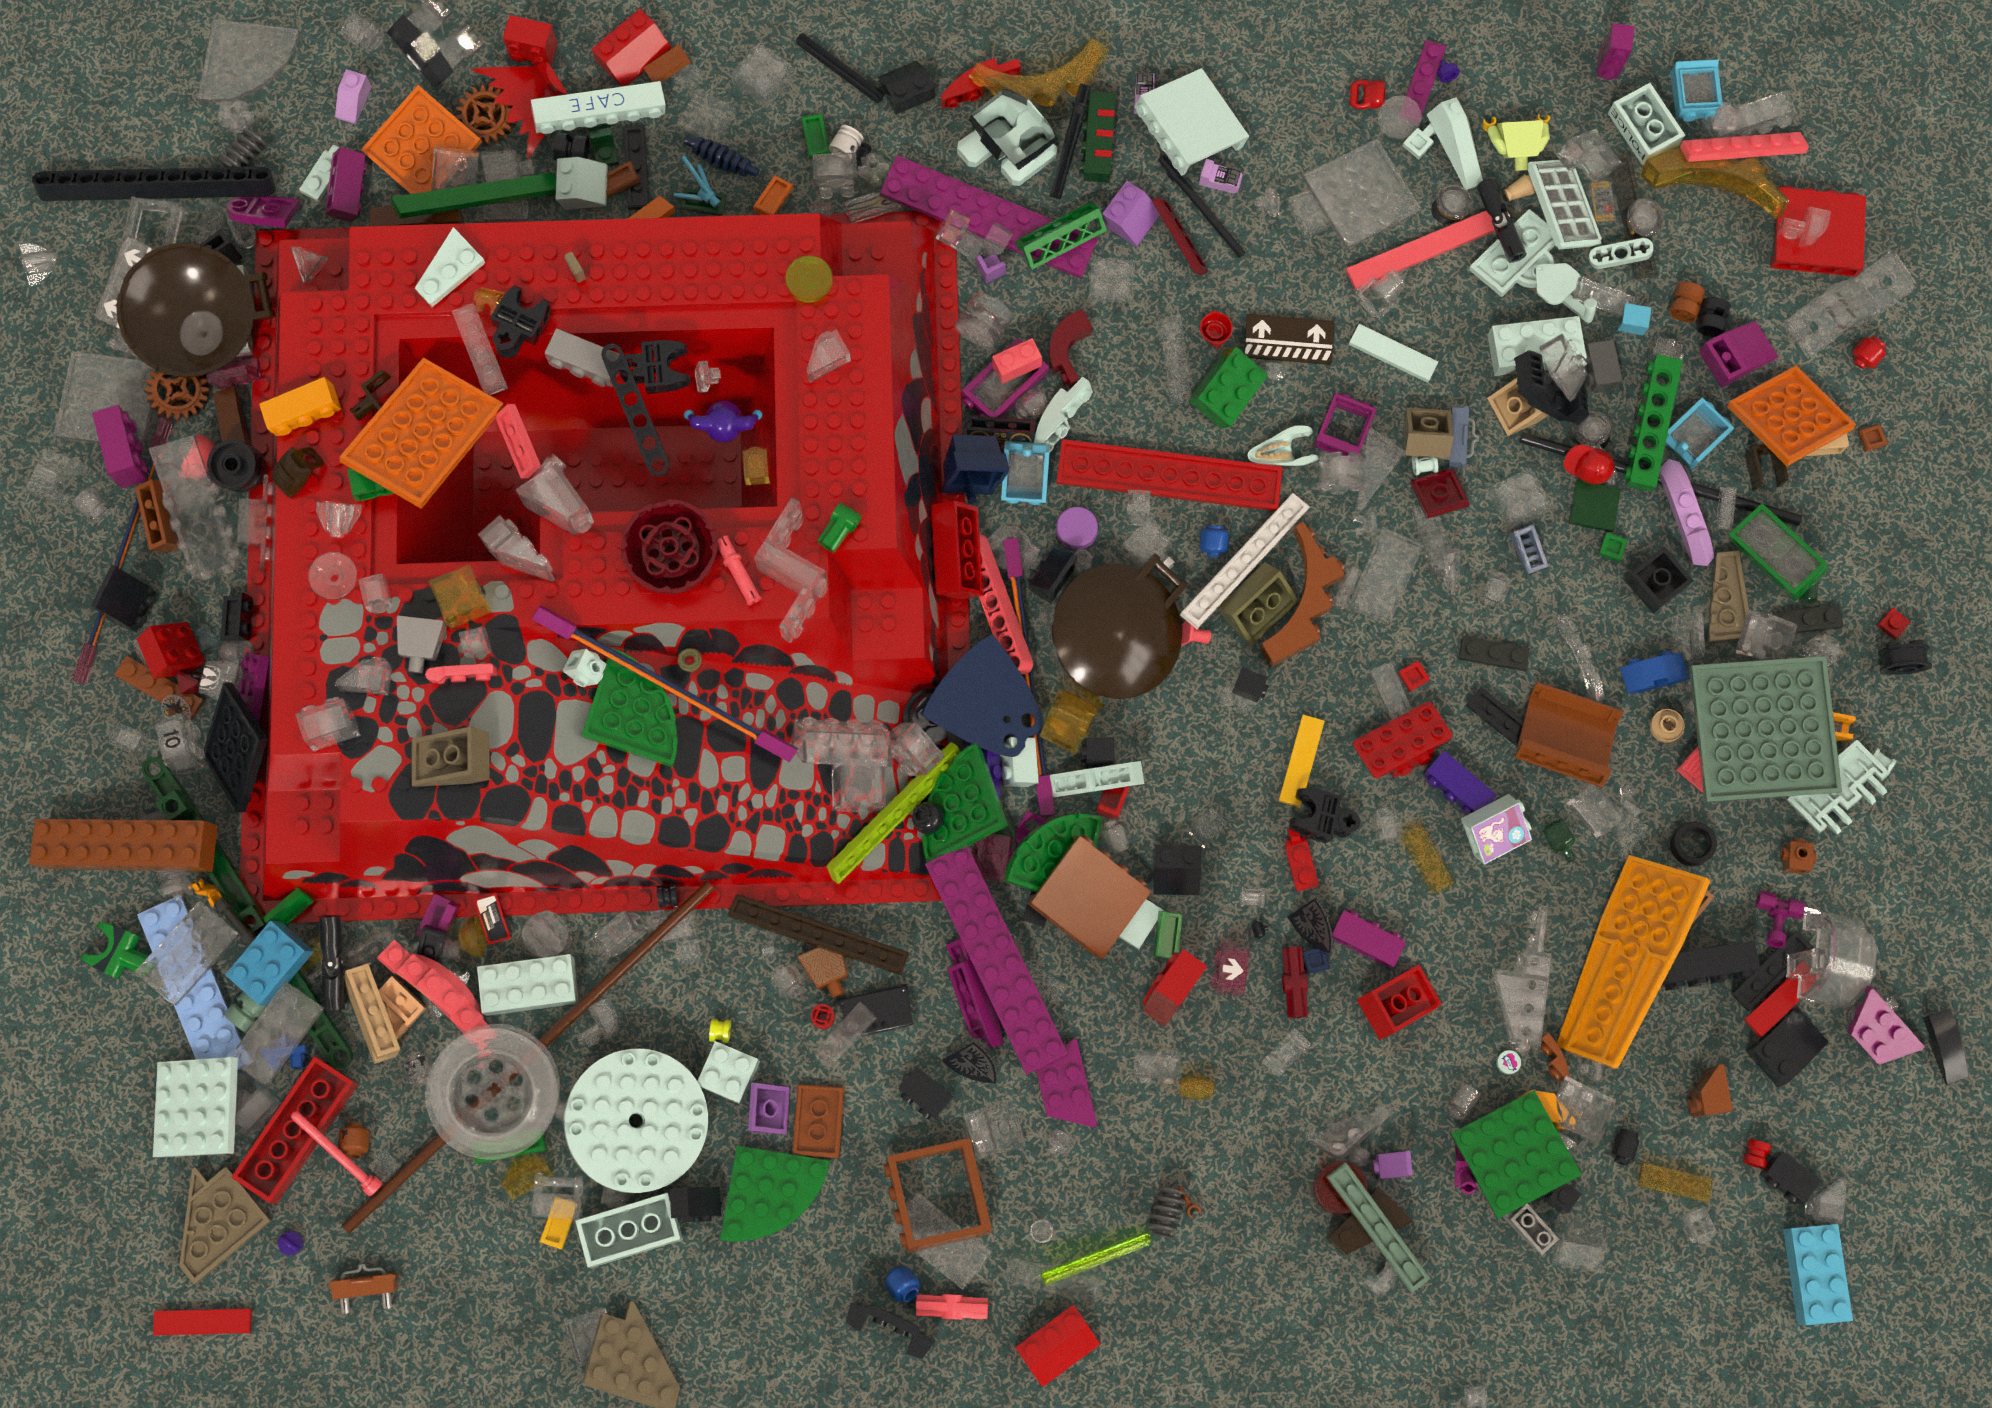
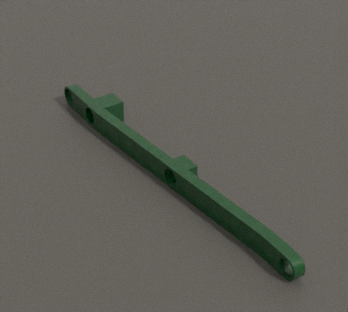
M159 757L147 758L142 764V773L160 799L155 804L166 820L205 821L166 761ZM153 762H157L160 765V772L156 775H152L149 771V767ZM175 800L178 803V809L176 812H174L173 804ZM216 839L213 872L207 873L222 897H226L232 903V910L249 931L253 930L258 936L267 925L263 920L265 914ZM250 915H253L256 920L253 927L248 925V917ZM299 969L283 988L282 992L328 1063L336 1069L349 1066L353 1060L352 1049L324 1010L323 1005ZM337 1050H342L346 1053L344 1063H338L335 1060Z

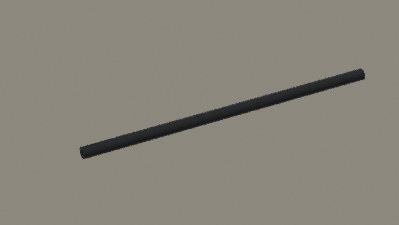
M1522 432L1519 443L1566 456L1567 452L1572 448V446ZM1613 459L1614 471L1624 474L1626 466L1630 464ZM1659 476L1657 484L1663 485ZM1690 482L1696 496L1753 512L1761 504ZM1765 505L1781 521L1796 526L1800 525L1802 515Z

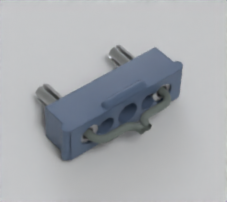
M1452 407L1451 416L1454 437L1450 458L1437 459L1449 460V467L1465 470L1466 459L1474 454V443L1479 441V435L1475 434V421L1469 418V407ZM1468 421L1472 423V435L1475 437L1471 442V452L1469 455H1467Z

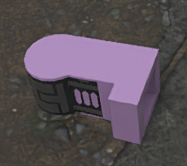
M1137 73L1134 107L1140 95L1154 90V73Z
M1206 159L1199 185L1229 193H1237L1243 174L1236 169L1226 168L1214 164L1212 160Z

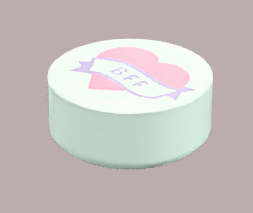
M1507 1050L1499 1054L1496 1065L1502 1073L1513 1074L1519 1070L1521 1059L1516 1052Z

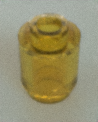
M1187 1076L1180 1080L1181 1097L1193 1100H1209L1210 1095H1214V1081H1210L1209 1076Z

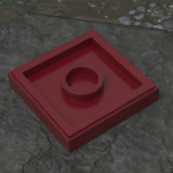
M1453 468L1411 480V487L1427 519L1469 507V500Z

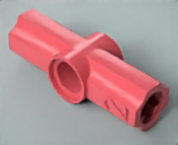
M942 1294V1296L917 1295L916 1316L941 1317V1319L960 1320L962 1318L987 1319L988 1298L963 1297V1295Z

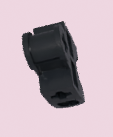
M516 285L511 287L501 298L490 317L493 326L497 328L493 335V343L498 354L504 358L516 356L524 341L536 345L546 327L551 310V302L543 299L533 308H521L519 301L523 290Z
M669 340L641 342L642 353L625 355L629 366L634 367L632 373L636 383H645L647 394L671 392L684 388L691 383L690 375L679 374V371H673L669 368V364L673 360L678 359V356L688 353L687 345L683 342ZM621 370V379L624 382H627L629 377L628 373L624 370Z
M1301 788L1296 791L1295 798L1302 801V804L1309 810L1308 818L1290 819L1289 827L1296 833L1326 844L1333 839V835L1345 838L1359 828L1360 818L1358 814L1352 810L1340 807L1342 796L1311 788Z

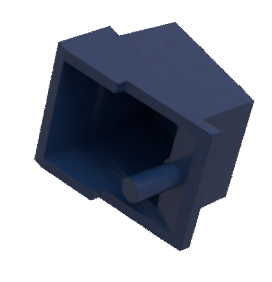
M952 435L943 463L945 480L940 493L966 494L967 501L970 504L976 502L975 495H992L999 483L1003 482L1009 472L1006 453H1001L996 436Z

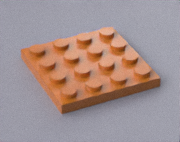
M417 85L363 146L361 151L410 194L441 190L483 141Z
M1797 366L1729 401L1727 406L1786 466L1854 430L1856 425Z

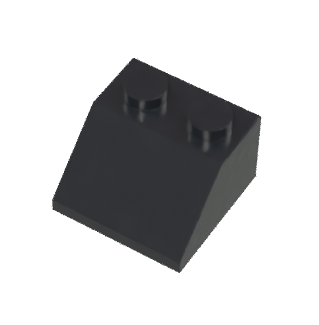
M918 61L878 77L895 115L935 98L934 85L926 69Z
M1053 548L1050 553L1046 552L1040 561L1042 566L1038 572L1034 570L1028 579L1030 583L1029 590L1052 604L1076 568L1077 555Z
M1155 845L1153 851V895L1199 896L1202 846Z

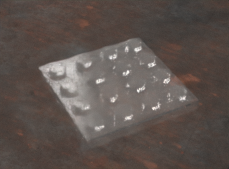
M1378 139L1304 174L1302 178L1346 250L1419 214L1422 210Z
M72 351L53 435L61 439L99 443L92 412L119 405L124 412L127 411L131 420H135L138 427V432L135 434L137 439L141 441L144 449L152 414L151 404L153 403L147 402L146 397L151 394H146L144 388L150 387L146 384V379L153 380L150 376V371L158 373V371L141 360Z

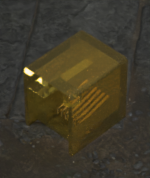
M470 564L429 581L444 621L450 628L491 613L477 575Z
M1061 689L1049 711L1039 737L1077 754L1083 737L1087 736L1099 706Z

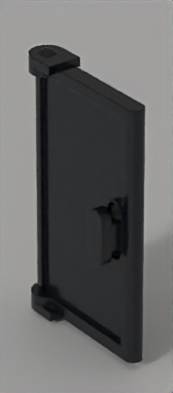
M907 984L853 997L839 998L847 1038L852 1039L914 1025Z

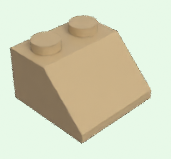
M1517 378L1487 398L1507 436L1532 426L1549 416L1529 405L1527 399L1518 393Z

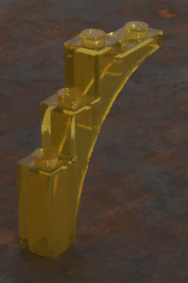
M1091 38L1084 49L1073 60L1056 70L1044 74L1030 76L1008 75L976 63L969 77L976 85L984 86L991 90L994 96L1007 88L1030 101L1032 98H1035L1040 105L1051 108L1063 88L1070 95L1076 97L1081 83L1090 85L1110 49Z
M1679 147L1647 159L1641 177L1653 189L1669 185L1695 184L1733 192L1762 207L1775 219L1783 216L1789 199L1765 177L1768 170L1755 157L1733 164L1729 159L1688 162Z

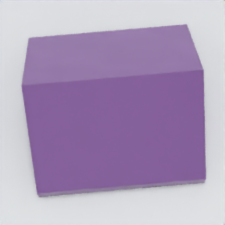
M751 1083L748 1125L750 1133L787 1134L790 1087Z

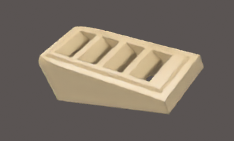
M1847 433L1807 456L1842 453L1849 446Z

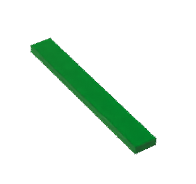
M545 173L395 196L391 198L390 203L399 219L554 195L556 194V178L553 173Z

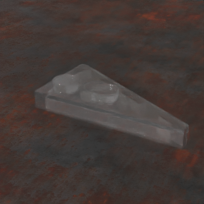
M1371 427L1366 438L1355 509L1359 514L1405 454L1403 449Z

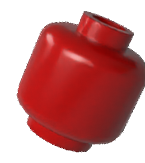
M1875 336L1862 338L1852 350V355L1855 358L1853 360L1854 364L1861 369L1865 367L1874 369L1885 357L1886 345Z

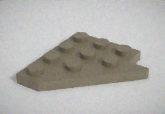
M227 1166L209 1181L198 1167H194L191 1172L179 1267L194 1285H197L272 1221L247 1189L231 1178L233 1172Z
M630 1301L627 1304L624 1319L604 1313L600 1315L581 1385L654 1408H675L680 1387L635 1303Z

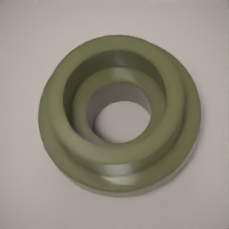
M693 648L684 649L678 656V664L686 672L696 671L702 663L700 653ZM688 657L694 658V662L692 664L686 663V659Z

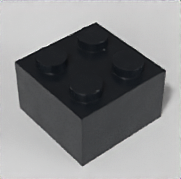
M1665 546L1624 579L1653 614L1694 581Z

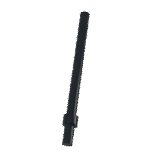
M1162 155L1158 161L1168 172L1167 176L1171 181H1175L1238 258L1244 256L1246 252L1181 176L1178 170L1173 167L1167 157Z

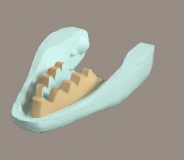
M1303 425L1290 427L1252 448L1248 452V459L1253 463L1274 466H1302L1316 462L1319 458L1318 455L1314 454L1295 460L1291 448L1293 439L1304 436L1308 437L1313 433V429Z

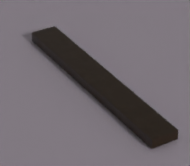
M738 894L735 895L728 912L729 918L901 976L910 955L909 952Z

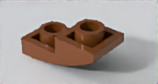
M1548 1032L1537 1040L1541 1044L1539 1048L1547 1057H1552L1546 1064L1550 1068L1548 1069L1549 1074L1555 1080L1563 1082L1570 1078L1569 1069L1561 1049Z

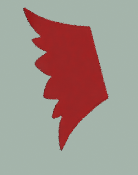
M542 62L536 66L471 69L474 72L496 79L489 83L490 86L504 89L495 98L494 102L501 105H513L508 113L507 123L524 120L520 129V135L529 131L527 143V159H529L539 142L546 135L536 133L531 100L568 94L550 64Z

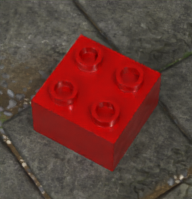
M509 15L503 35V41L509 57L516 62H532L535 66L542 62H548L551 66L558 45L552 24Z
M188 622L149 626L136 639L153 679L177 676L178 671H182L187 675L192 674L205 662Z

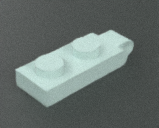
M333 145L329 151L324 150L299 189L301 193L318 202L321 201L328 190L332 154L340 147Z

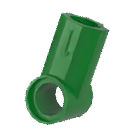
M842 502L839 503L831 515L829 524L817 540L818 543L826 550L835 553L849 532L852 533L857 527L862 515Z

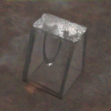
M556 463L516 489L518 496L527 509L573 535L586 532L591 528V524L594 523L588 507Z

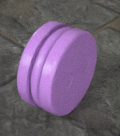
M1071 507L1059 516L1056 535L1059 542L1065 548L1072 551H1081L1094 543L1097 536L1098 523L1091 511L1083 507Z

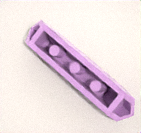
M1668 459L1661 466L1659 476L1692 564L1708 566L1714 558V552L1693 488L1681 463Z

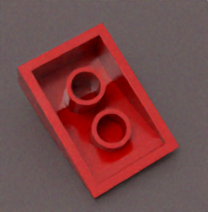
M1420 964L1356 999L1379 1040L1394 1034L1442 1005Z

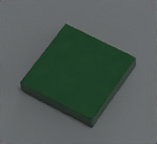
M1577 480L1575 482L1568 524L1612 533L1615 527L1621 489L1600 484L1592 485Z

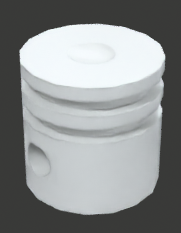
M842 125L828 148L836 157L850 162L864 138L861 133L851 126Z

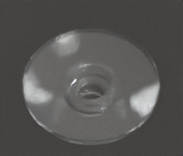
M197 311L190 314L184 320L180 330V339L183 346L189 352L196 355H206L214 351L219 346L223 336L221 321L216 315L208 311ZM207 331L206 337L203 338L204 332Z
M325 553L315 559L310 566L308 573L309 584L312 590L320 597L326 599L341 598L347 595L355 586L357 580L356 566L348 556L342 553ZM337 574L339 576L338 580L331 581V577Z

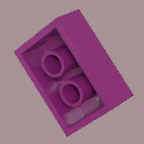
M119 405L92 412L107 474L121 489L148 481L146 473L149 472L146 461L142 460L141 457L143 446L135 434L138 432L135 420H131L127 411L124 412Z

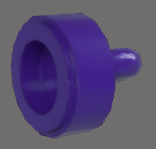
M1445 60L1439 62L1441 68L1437 71V75L1441 82H1451L1458 77L1460 71L1456 63L1448 64Z
M285 1232L279 1237V1250L285 1255H295L303 1247V1238L297 1232Z

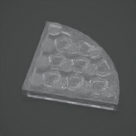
M213 19L198 100L206 103L231 101L245 97L266 86L290 61L301 34L299 29Z

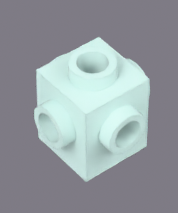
M587 649L575 650L571 652L563 672L570 676L575 684L586 687L596 685L601 681L607 664L599 659L598 654Z

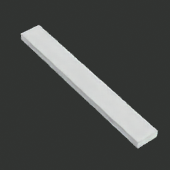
M1292 493L1181 612L1180 616L1194 628L1198 629L1308 511L1310 506Z

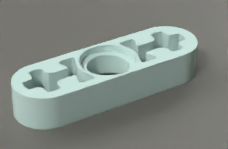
M1640 238L1595 247L1589 254V263L1595 269H1602L1647 260L1653 254V243L1647 238ZM1640 245H1644L1645 248H1648L1646 250V253H1642V251L1639 250ZM1632 246H1633L1634 256H1631V248H1630V247H1632ZM1622 248L1628 254L1625 258L1619 259L1615 256V251ZM1608 251H1611V259H1612V260H1610V261H1609ZM1596 254H1600L1601 257H1603L1602 262H1598L1597 259H1594L1596 258Z

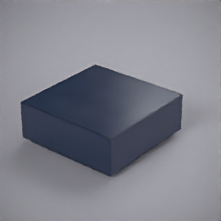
M1314 948L1302 952L1307 974L1330 969L1325 951Z

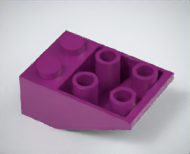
M1756 321L1727 331L1709 340L1699 351L1721 388L1779 358Z

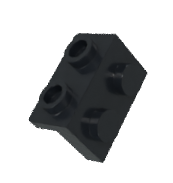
M239 592L238 596H223L221 641H250V634L252 633L251 614L254 610L253 597L243 592Z

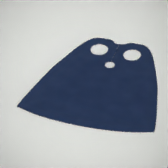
M993 634L973 646L949 670L931 695L922 714L933 723L974 745L976 742L978 747L1007 757L1018 756L1025 748L1026 739L1031 735H1036L1043 726L1042 713L1029 686ZM1025 713H1030L1034 716L1035 723L1032 727L1028 728L1022 725L1021 717ZM1008 715L1011 721L1009 723H1004V716ZM1007 734H1013L1017 738V745L1014 748H1007L1004 745L1003 739Z

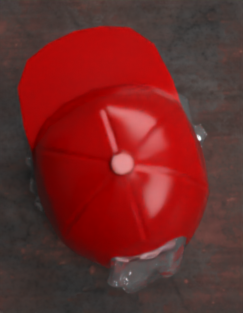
M1592 440L1575 445L1567 452L1564 458L1563 466L1565 470L1586 483L1598 485L1607 482L1608 485H1614L1616 482L1615 478H1618L1611 455L1601 445H1596Z

